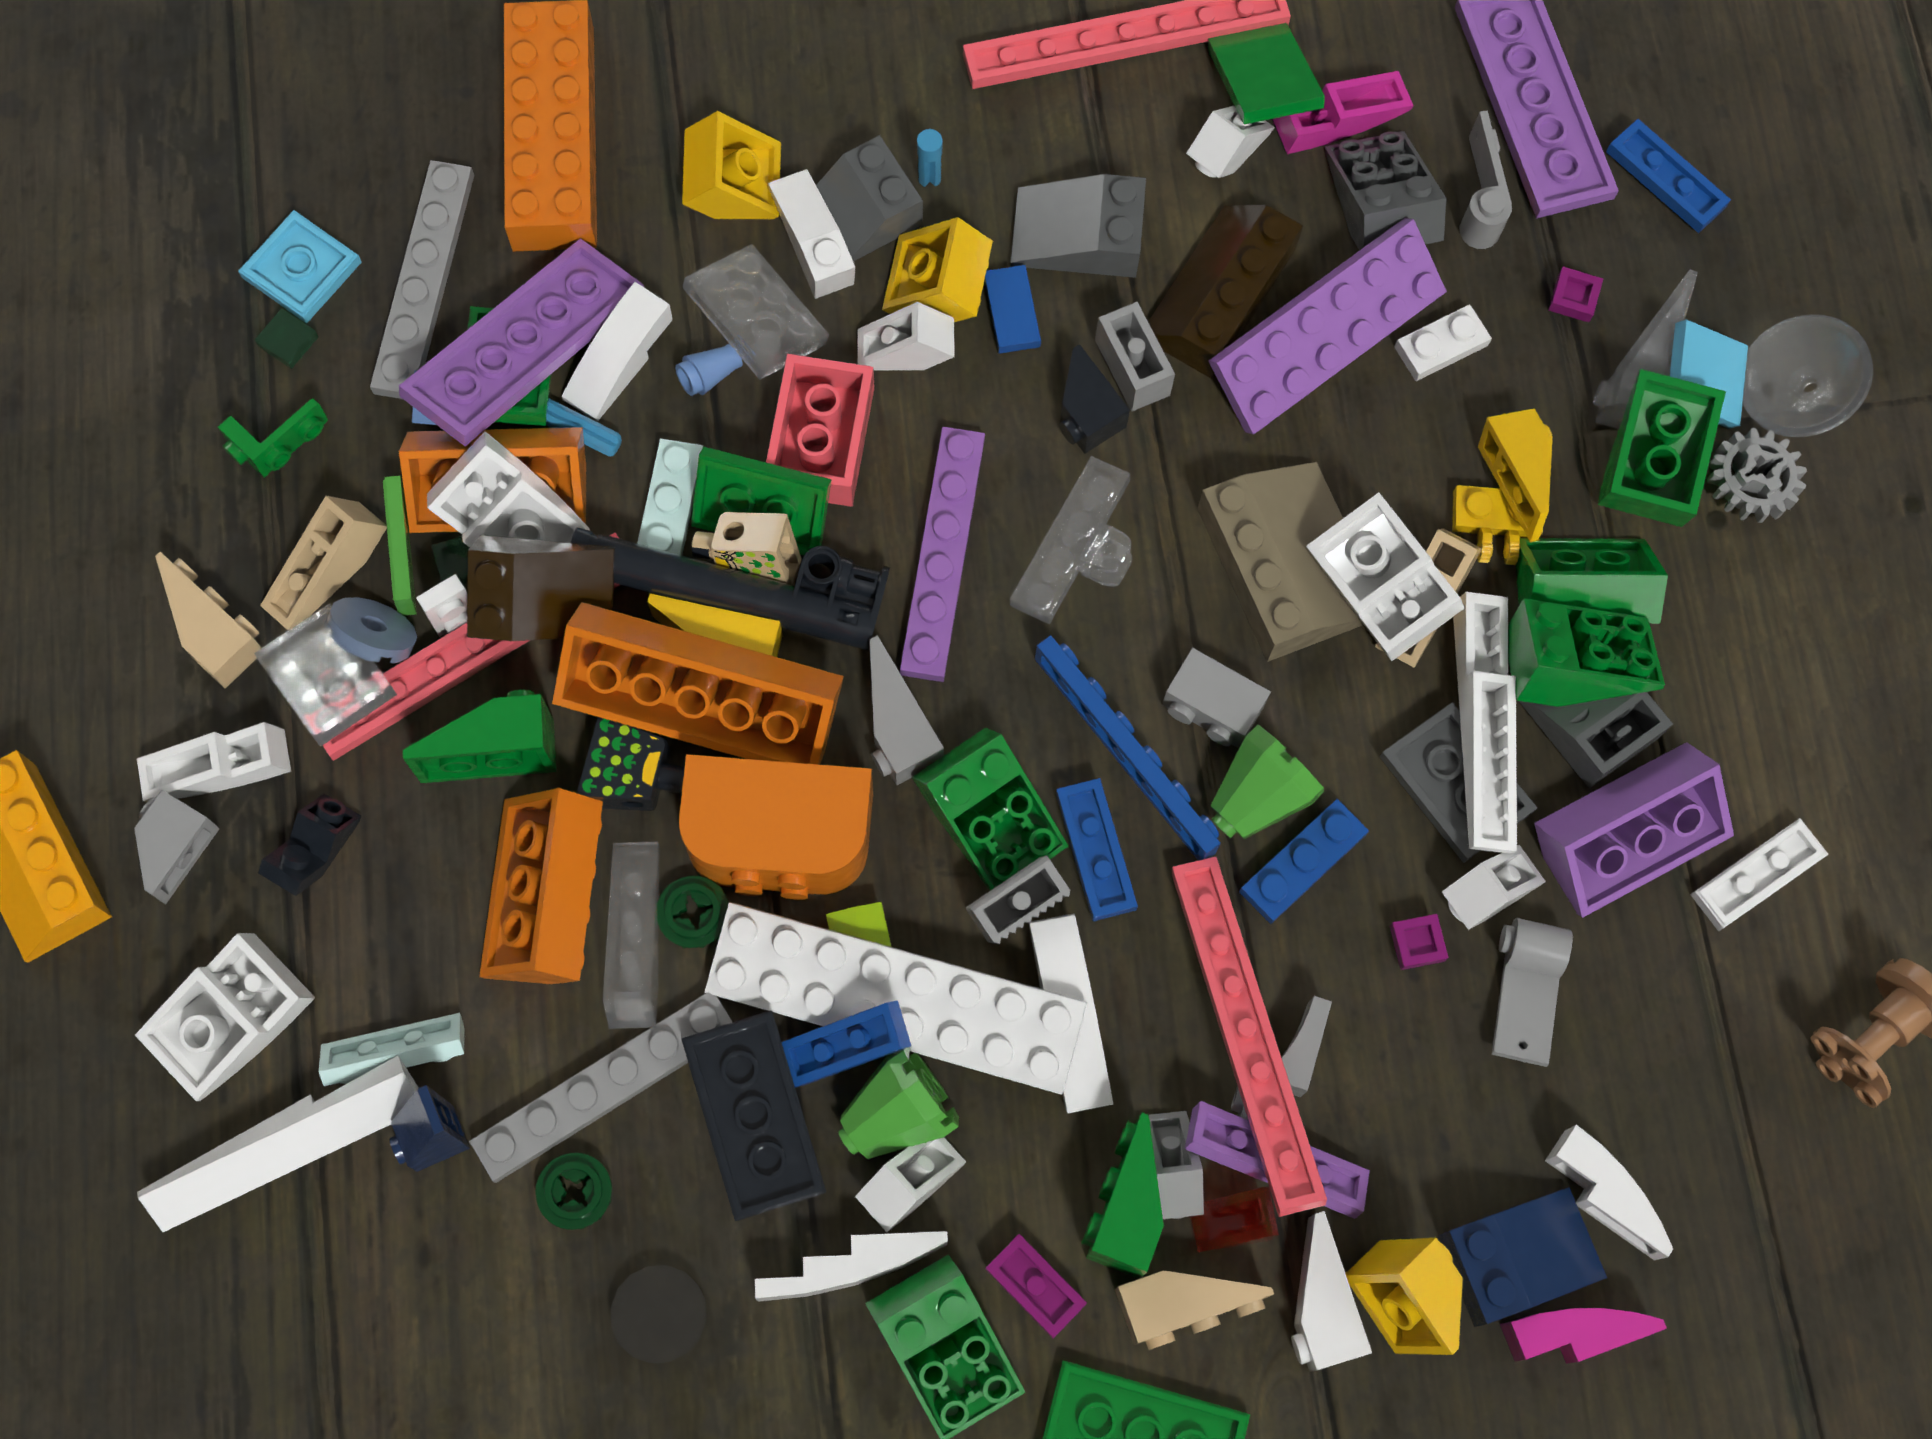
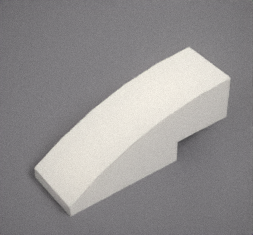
M634 282L589 345L565 388L562 399L590 419L598 422L649 359L647 351L673 320L670 304Z
M266 722L228 735L212 732L137 758L144 802H148L153 798L156 799L161 790L179 799L235 788L291 772L285 730Z
M1578 1125L1565 1130L1545 1161L1584 1188L1576 1201L1577 1206L1654 1261L1669 1257L1673 1247L1666 1231L1646 1195L1627 1170L1602 1144Z

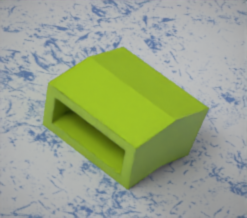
M882 902L851 907L826 914L829 930L891 947Z

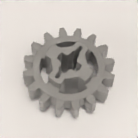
M1751 428L1745 438L1739 431L1735 432L1728 442L1724 440L1715 451L1717 454L1709 462L1708 467L1715 471L1707 478V482L1719 486L1712 495L1713 498L1721 499L1725 497L1728 502L1724 510L1729 512L1734 507L1740 509L1739 516L1740 520L1743 521L1750 513L1755 514L1758 523H1762L1769 516V513L1775 520L1778 519L1786 509L1790 510L1799 500L1797 496L1806 487V484L1800 481V479L1807 472L1806 467L1795 465V462L1801 456L1800 451L1789 453L1786 448L1790 440L1786 438L1778 444L1774 441V431L1771 430L1768 431L1764 438L1759 437L1756 428ZM1731 467L1735 472L1733 476L1731 475ZM1780 475H1782L1783 484H1782L1781 480L1779 479Z

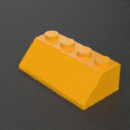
M15 750L0 758V912L24 961L28 963L112 918L37 766L19 751Z

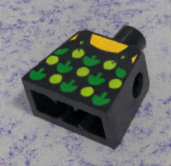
M598 717L577 794L603 801L602 809L653 811L657 806L661 790L682 794L685 767L668 763L670 748L665 739L636 727Z

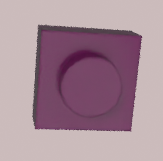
M1562 267L1558 274L1548 310L1589 323L1594 315L1603 278Z
M1437 914L1397 921L1389 926L1400 970L1441 963L1449 958Z

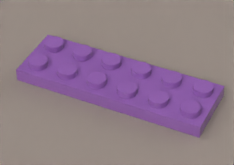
M1457 0L1455 5L1457 16L1536 219L1615 199L1619 191L1543 0Z
M1404 218L1209 360L1246 433L1254 435L1447 292L1414 219Z
M580 238L399 385V395L454 439L466 446L595 338L606 319L634 282L643 287L644 285Z

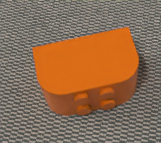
M686 754L679 829L692 865L702 877L714 881L719 886L735 888V893L744 896H761L762 890L781 891L780 896L783 898L804 900L808 898V894H832L847 888L860 876L868 857L873 803L872 769Z

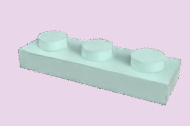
M660 439L638 544L683 555L694 503L698 458L703 445Z
M456 1013L321 1044L319 1074L323 1086L337 1083L347 1084L397 1055L406 1068L432 1061L444 1062L454 1056L463 1055L464 1025L461 1015Z

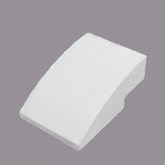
M484 432L427 493V508L460 532L463 542L469 547L473 545L480 535L570 543L577 527L590 531L589 527L542 479L487 432Z
M1379 492L1306 546L1391 661L1464 609L1459 595L1436 568L1431 557Z
M237 933L207 967H197L135 1036L195 1101H201L259 1054L315 997L254 933Z

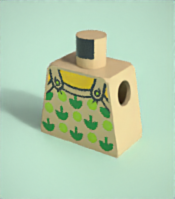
M725 512L719 517L715 533L697 531L692 542V554L695 558L714 560L716 565L795 585L802 561L787 514Z

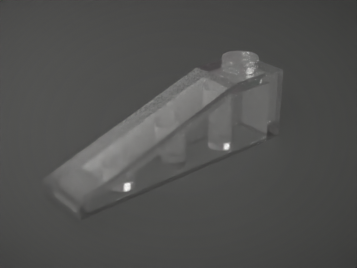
M1689 270L1617 366L1609 381L1601 380L1593 401L1594 405L1600 406L1595 422L1619 429L1637 373L1640 369L1666 376L1670 375L1675 323L1685 320L1698 274L1697 271Z
M659 842L613 843L603 1003L609 1029L656 1027L659 926L657 923Z

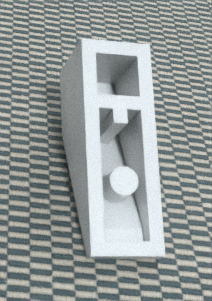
M806 169L768 183V188L814 298L816 299L854 285L855 265L840 229L808 170Z
M1325 1211L1316 1213L1308 1218L1294 1322L1297 1334L1291 1336L1295 1355L1300 1364L1307 1363L1309 1372L1372 1353Z

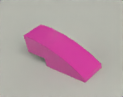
M1399 71L1325 84L1322 90L1325 95L1324 108L1274 118L1273 121L1287 154L1333 143L1364 132L1410 111L1414 105Z
M1606 1308L1558 1310L1539 1313L1500 1324L1514 1361L1527 1360L1560 1348L1566 1364L1580 1362L1667 1329L1663 1319L1636 1312Z

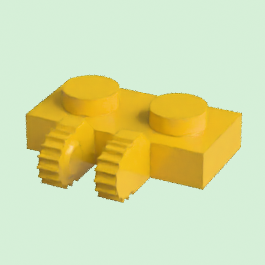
M1462 485L1455 487L1453 491L1452 532L1477 534V546L1482 548L1477 558L1478 562L1488 563L1493 553V535L1504 536L1503 557L1507 565H1516L1519 558L1520 537L1527 536L1501 488Z

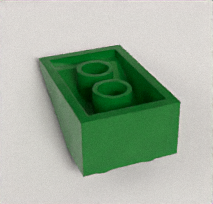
M1640 369L1637 373L1607 463L1597 505L1679 527L1684 526L1697 515L1726 391Z
M514 690L508 692L507 697L493 698L403 749V760L420 783L556 772L554 720L541 694H535L530 690Z

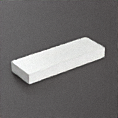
M1799 818L1690 895L1716 929L1720 931L1826 857L1828 853Z

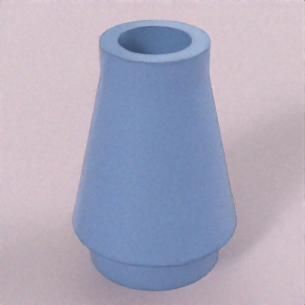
M730 343L720 348L683 356L682 362L677 364L675 369L683 389L690 396L697 393L704 395L734 370L742 367L743 362L737 348Z

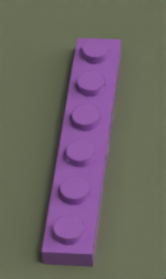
M942 427L900 667L901 676L944 682L985 433Z

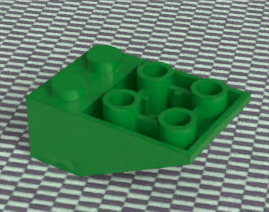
M1524 598L1508 624V661L1511 676H1516V701L1561 707L1662 690L1665 686L1649 619L1646 617Z
M984 728L912 777L935 816L989 891L1038 858L1047 855L1051 859L1068 847L1067 842L1001 733Z
M1143 1112L1135 1123L1127 1121L1126 1126L1122 1130L1114 1154L1122 1157L1118 1169L1111 1166L1109 1172H1107L1098 1199L1106 1202L1102 1214L1094 1212L1093 1216H1091L1081 1243L1089 1246L1086 1255L1087 1259L1140 1279L1147 1273L1164 1226L1149 1115Z
M949 1255L944 1256L865 1303L940 1439H950L1026 1393L963 1274Z

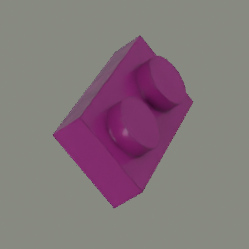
M1020 1234L985 1268L1052 1339L1087 1304Z

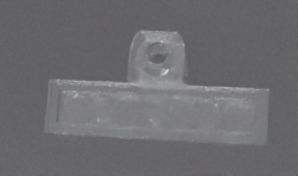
M1093 456L1090 457L1009 599L1011 607L1050 624L1079 571L1082 576L1105 586L1115 587L1121 583L1132 563V555L1129 552L1131 540L1125 533L1106 523L1131 481L1129 472Z

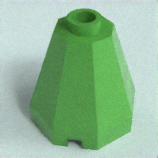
M1257 725L1243 740L1211 804V808L1217 813L1211 820L1230 839L1236 833L1245 839L1312 805L1324 793V787L1296 757H1291L1285 751L1286 748L1260 725Z
M910 1047L886 1055L841 1115L840 1122L843 1128L838 1133L842 1142L852 1154L855 1155L857 1152H860L867 1159L909 1146L912 1147L943 1138L959 1127V1116L954 1107L946 1112L941 1104L949 1098L944 1088L917 1053L909 1056Z

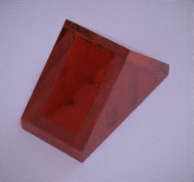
M1261 1187L1204 1201V1215L1191 1216L1198 1253L1266 1242L1279 1235L1269 1187Z

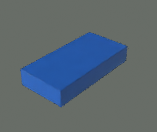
M1026 265L986 271L984 283L998 353L1039 348L1041 346V338Z

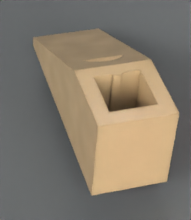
M159 552L155 557L181 645L204 670L226 688L264 652L254 639L259 632L241 614L235 619L229 616L224 611L229 604L212 587L208 586L202 591L193 582L198 578V575L184 561L178 558L172 563L165 555Z
M1164 1270L1118 1286L1115 1289L1134 1345L1146 1342L1148 1350L1176 1341L1173 1331L1191 1325L1193 1334L1221 1325L1218 1315L1231 1310H1236L1238 1318L1263 1310L1265 1305L1262 1299L1274 1295L1272 1287Z

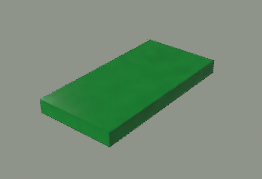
M1063 1360L1042 1439H1245L1250 1414Z

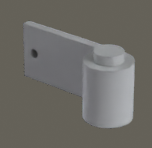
M1488 110L1479 112L1469 135L1482 189L1472 196L1459 226L1463 241L1476 249H1486L1498 242L1512 212V202L1498 153L1500 145L1496 130L1492 129Z
M1515 918L1511 926L1504 925L1499 941V951L1505 953L1491 1055L1544 1067L1549 1065L1559 979L1566 970L1572 949L1573 934L1571 930L1521 918Z

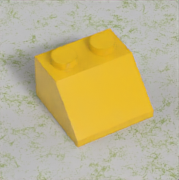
M719 111L686 128L684 137L682 204L713 219H775L779 217V212L768 188V183L780 179L781 142Z
M959 217L899 235L882 310L892 314L913 303L920 302L953 317L954 322L976 317L981 302L980 298L993 241Z
M1437 1238L1380 1240L1345 1273L1350 1287L1395 1354L1453 1355L1459 1349L1463 1277L1453 1264L1450 1251Z

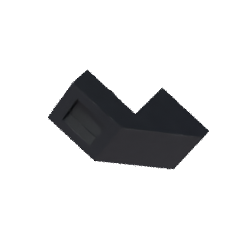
M322 794L298 811L290 839L262 859L258 874L297 896L324 875L359 824L361 815L346 807L339 800Z

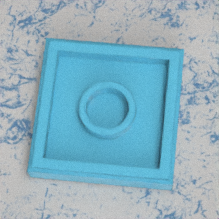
M293 210L238 272L244 280L307 324L362 262L358 254Z
M1687 319L1675 323L1670 377L1726 391L1718 425L1728 429L1740 426L1748 345Z

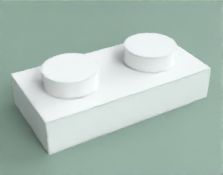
M1469 304L1398 339L1394 348L1415 381H1418L1487 347L1492 338Z
M456 574L416 597L439 637L447 632L449 634L467 623L468 594Z

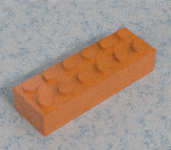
M588 0L504 3L505 230L513 252L568 249L580 238L593 248H597L594 26Z
M581 602L566 625L552 704L745 759L820 765L826 750L844 676Z

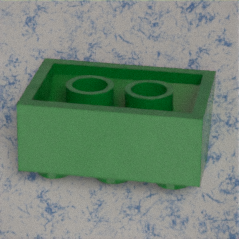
M1520 538L1519 558L1516 564L1519 605L1525 598L1646 617L1651 624L1661 623L1668 574L1645 539L1539 538L1538 541L1530 542L1528 538Z

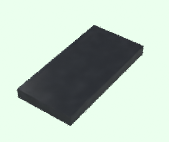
M772 1010L681 1038L735 1222L826 1193Z

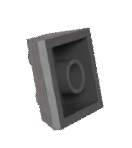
M880 135L844 153L816 185L840 229L853 262L897 239L899 235L923 225V200Z

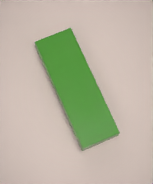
M401 476L385 477V480H383L393 600L400 614L403 616L415 615L417 612L404 488Z

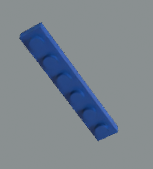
M1051 635L1039 643L1035 654L1036 662L1199 861L1215 855L1221 843L1217 839L1219 832L1213 822L1205 815L1199 817L1189 805L1191 798L1185 788L1177 780L1171 782L1160 769L1162 762L1154 750L1148 745L1142 747L1132 735L1134 728L1128 718L1120 711L1114 713L1104 701L1106 694L1100 684L1093 677L1086 679L1077 668L1079 662L1073 651L1065 643L1059 645Z

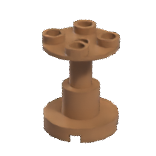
M1899 958L1895 963L1894 959L1888 961L1877 972L1876 984L1884 1000L1869 1014L1872 1025L1855 1041L1833 1028L1823 1026L1816 1029L1811 1036V1041L1821 1057L1816 1062L1819 1071L1832 1082H1838L1839 1080L1844 1082L1865 1105L1871 1108L1877 1107L1882 1101L1888 1099L1891 1093V1086L1887 1076L1876 1061L1892 1045L1905 1047L1919 1033L1932 1039V973L1921 965L1904 958Z

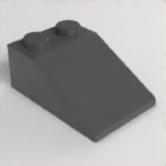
M1102 174L1018 187L1011 266L1026 265V268L1136 278L1141 250L1146 178Z

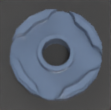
M359 597L343 598L334 602L325 621L326 629L331 628L333 630L331 637L338 646L352 655L372 662H379L381 657L392 658L390 663L401 662L409 658L417 639L414 626L405 616L377 601Z

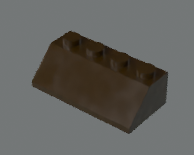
M1225 205L1148 321L1163 352L1213 379L1215 373L1209 360L1238 340L1295 252L1303 225L1267 205Z

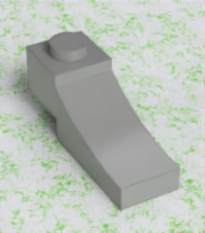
M1316 996L1308 1002L1298 1030L1281 1057L1293 1095L1302 1097L1308 1091L1332 1001ZM1237 1085L1231 1110L1238 1112L1237 1116L1248 1120Z

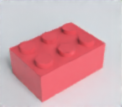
M787 354L766 463L832 479L828 503L853 507L874 394L873 367Z

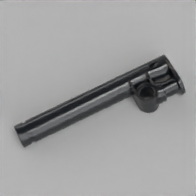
M578 527L575 529L570 542L615 547V584L664 597L780 621L781 628L867 651L869 650L870 639L874 632L890 567L883 566L881 571L854 565L853 559L839 556L835 550L827 546H817L806 552L802 559L796 585H791L604 534L595 535L593 531ZM816 564H823L831 570L832 575L825 579H818L810 573L809 568Z

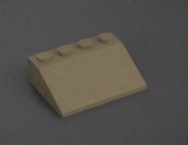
M1317 462L1244 474L1203 489L1197 510L1267 662L1363 626V623L1306 547L1343 519Z

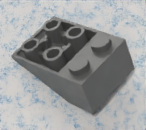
M1405 131L1385 132L1376 137L1361 140H1345L1340 144L1325 146L1326 158L1349 233L1359 251L1404 218L1414 219L1425 244L1444 241L1446 197Z
M1647 692L1561 707L1519 701L1589 789L1659 739L1673 725Z

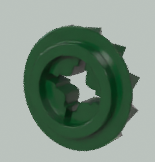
M701 876L680 878L667 886L658 900L656 907L658 926L667 940L679 945L683 949L704 948L720 937L729 904L727 896L718 884L708 878ZM690 895L698 908L706 907L708 909L706 913L700 915V929L696 930L689 919H681V914L687 912V904L689 903L687 896Z
M568 1153L553 1159L542 1170L536 1184V1201L539 1210L550 1223L562 1229H585L596 1221L601 1220L611 1203V1178L605 1167L597 1159L587 1154ZM589 1176L591 1177L582 1190L586 1196L585 1200L589 1203L587 1206L571 1200L559 1207L564 1201L563 1198L567 1195V1190L564 1188L565 1184L560 1180L562 1177L568 1181L571 1180L575 1184L580 1183L582 1180L585 1181Z

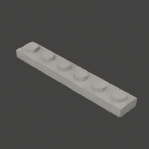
M430 160L370 385L375 395L402 399L399 395V385L414 374V370H419L426 363L474 179L472 167Z
M707 992L469 1142L492 1181L497 1183L687 1064L688 1060L681 1038L732 1023V1020L717 996Z

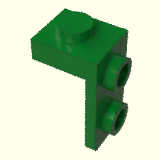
M312 398L261 443L232 416L228 417L218 428L227 440L222 445L224 450L239 465L247 461L265 478L271 471L282 468L289 461L291 454L304 442L315 439L321 433L328 418L320 404Z

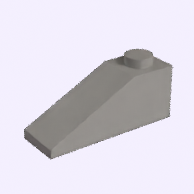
M877 635L870 639L874 742L876 751L871 753V756L881 775L885 777L890 774L895 784L899 785L944 756V747Z

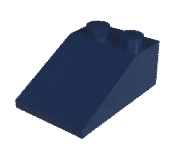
M1569 1187L1438 1235L1440 1243L1450 1251L1453 1258L1452 1262L1463 1277L1462 1298L1474 1327L1492 1323L1607 1278Z

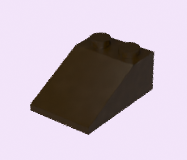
M480 535L468 549L467 637L503 641L564 638L566 625L581 602L613 611L615 547Z

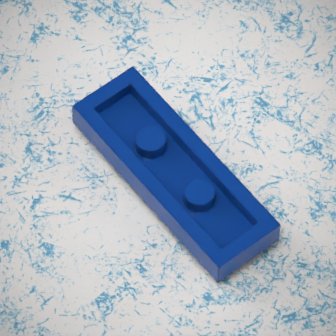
M1639 119L1611 142L1606 151L1698 233L1714 220L1731 201L1728 196Z
M1098 778L1056 789V797L1092 921L1136 911L1138 908L1101 779Z
M1336 799L1240 889L1239 893L1272 924L1360 842L1369 830Z
M898 1000L886 1002L781 1042L795 1087L810 1084L912 1046Z

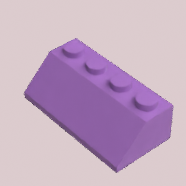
M1687 742L1534 823L1543 859L1573 908L1582 918L1734 836L1720 765Z

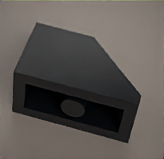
M1079 344L1072 349L1059 427L1066 440L1072 445L1077 443L1084 454H1086L1127 427L1130 409Z

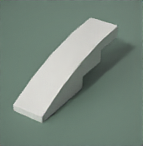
M1075 914L1031 921L1029 927L1040 989L1087 1002L1063 1092L1065 1110L1067 1113L1113 1105L1100 1030Z
M947 1231L851 1235V1255L803 1257V1277L755 1279V1299L760 1302L807 1297L867 1282L902 1269L945 1247L948 1242Z

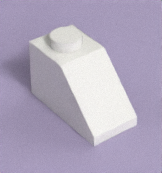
M1235 106L1212 111L1186 154L1196 161L1195 166L1202 173L1212 178H1216V176L1221 178L1233 174L1271 134L1274 126L1266 120L1243 124Z
M920 302L913 303L858 329V365L871 366L874 370H926L954 357V318Z
M1517 845L1516 852L1512 854L1500 853L1480 863L1443 890L1442 893L1448 900L1452 914L1459 921L1463 922L1469 930L1493 917L1546 881L1521 846Z
M944 1137L912 1147L909 1146L887 1162L855 1197L881 1227L888 1232L915 1211L952 1177L966 1161Z

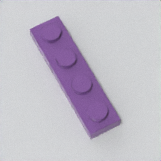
M1200 1101L1192 1109L1185 1149L1268 1183L1249 1120ZM1310 1146L1327 1197L1325 1207L1354 1219L1364 1212L1370 1170Z

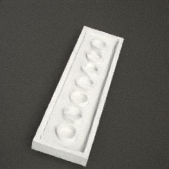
M736 903L728 904L705 993L709 992L715 996L764 1010H772V1012L820 1026H826L886 1002L898 1000L912 1045L910 1047L911 1052L1061 1095L1064 1092L1087 1006L1086 1001Z

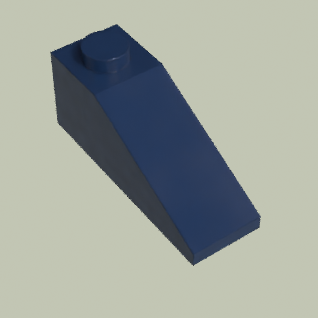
M427 1085L418 1088L391 1122L396 1136L389 1138L397 1161L399 1164L406 1162L408 1167L417 1172L470 1149L454 1106Z

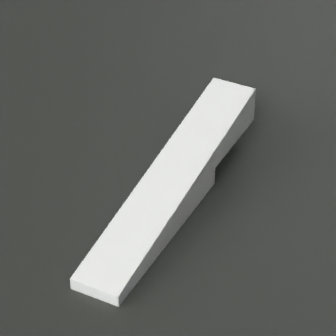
M1465 592L1460 596L1464 609L1453 616L1469 849L1512 854L1517 851L1516 676L1508 675V597Z
M397 1055L317 1101H314L311 1095L303 1098L137 1192L138 1199L161 1231L165 1232L391 1125L392 1120L419 1087Z

